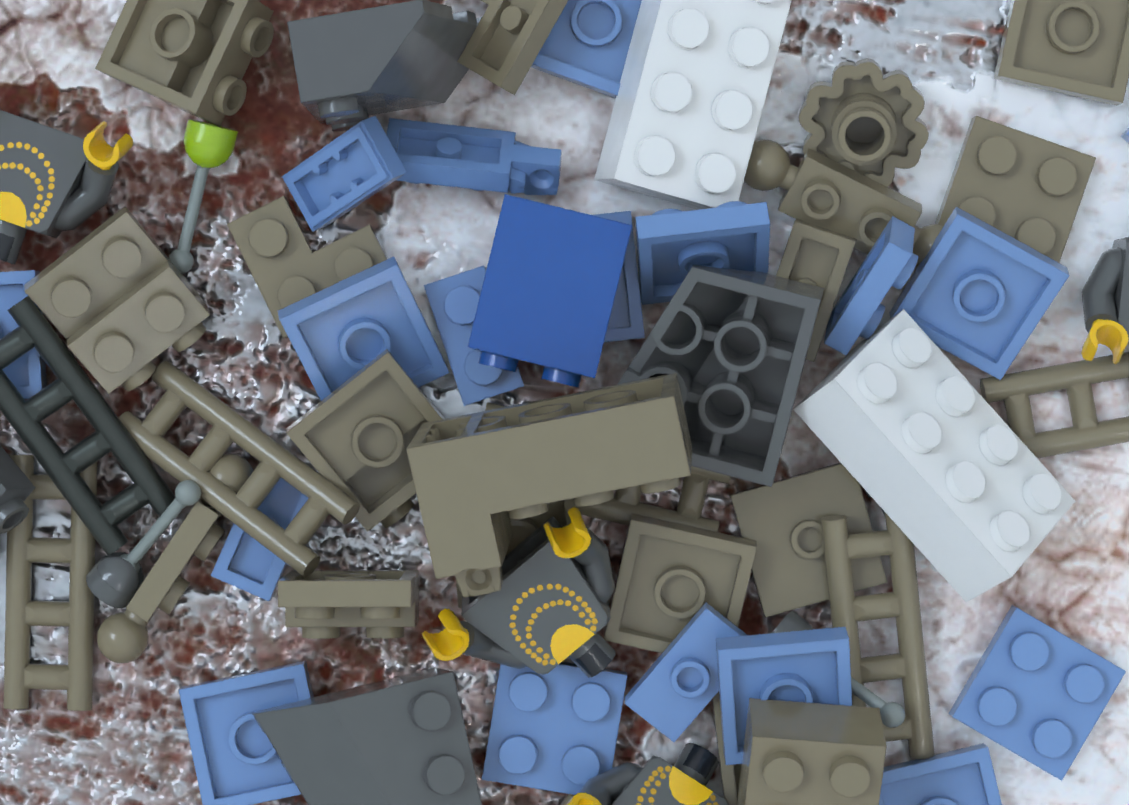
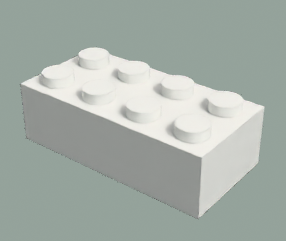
M642 0L621 76L618 96L615 99L594 180L697 210L716 208L727 202L739 201L792 0Z
M904 309L876 329L868 340L863 339L793 409L965 602L1011 578L1076 502Z

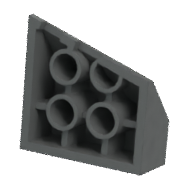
M414 0L288 21L300 101L320 124L326 123V125H331L332 131H347L360 121L369 118V115L445 103L469 70V68L457 61L482 17L476 18L475 13L470 11L452 14L451 6L427 0Z
M693 265L618 384L677 373L692 444L691 466L772 487L824 288L763 272Z
M434 667L252 712L261 730L267 735L279 755L281 763L292 782L296 784L308 805H482L453 671Z

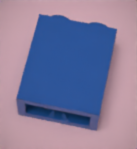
M505 194L468 343L469 348L481 350L478 363L516 372L518 362L522 360L544 366L541 379L578 388L582 375L595 378L632 225Z

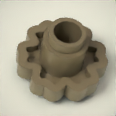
M866 58L856 63L841 62L837 64L833 70L832 83L825 81L813 83L809 87L806 101L799 111V123L805 131L809 132L803 144L804 156L809 148L886 187L890 186L895 176V167L901 169L915 167L919 162L921 149L927 143L929 137L926 124L918 118L925 105L922 93L915 86H912V82L905 72L895 70L883 75L879 64L873 59Z

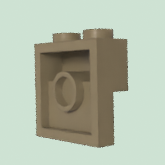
M127 0L95 69L220 127L225 115H234L244 103L247 87L242 78L252 57L262 56L271 45L274 28L269 20L274 11L258 0Z
M126 206L24 285L25 293L66 338L67 347L108 394L120 385L126 391H131L143 384L156 370L152 360L170 346L177 352H181L193 345L205 333L206 326L202 321L210 315L204 299L174 266Z
M386 349L286 428V434L320 475L360 504V509L355 517L368 532L379 522L384 528L393 525L412 509L414 503L410 498L416 494L406 449L423 423L445 418L430 399L417 387L388 349Z
M292 570L278 580V607H285V627H302V638L340 637V627H366L367 638L404 637V627H416L419 621V570H314L307 577H303L297 571Z

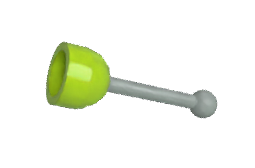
M188 119L184 134V145L186 153L197 165L178 247L169 255L171 262L182 274L188 272L194 263L190 248L209 169L218 167L229 159L233 153L238 134L236 130L222 126L218 127L214 124Z

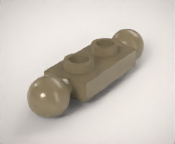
M758 140L753 144L744 181L750 187L760 191H769L777 187L785 189L786 191L779 202L778 211L795 219L855 238L857 241L854 248L866 254L870 252L892 216L915 228L913 253L918 255L916 264L918 268L944 226L941 224H930L923 228L916 226L922 214V204L809 148L799 167L790 164L786 150L777 142Z
M231 453L224 454L210 470V473L236 493L253 472L251 465L246 459ZM200 498L195 503L127 605L126 611L107 617L100 625L97 633V644L101 653L110 661L129 663L138 659L144 653L149 639L146 625L150 619L156 614L158 609L168 615L171 613L190 584L181 575L192 558L196 556L205 562L224 534L225 529L216 524L222 514Z

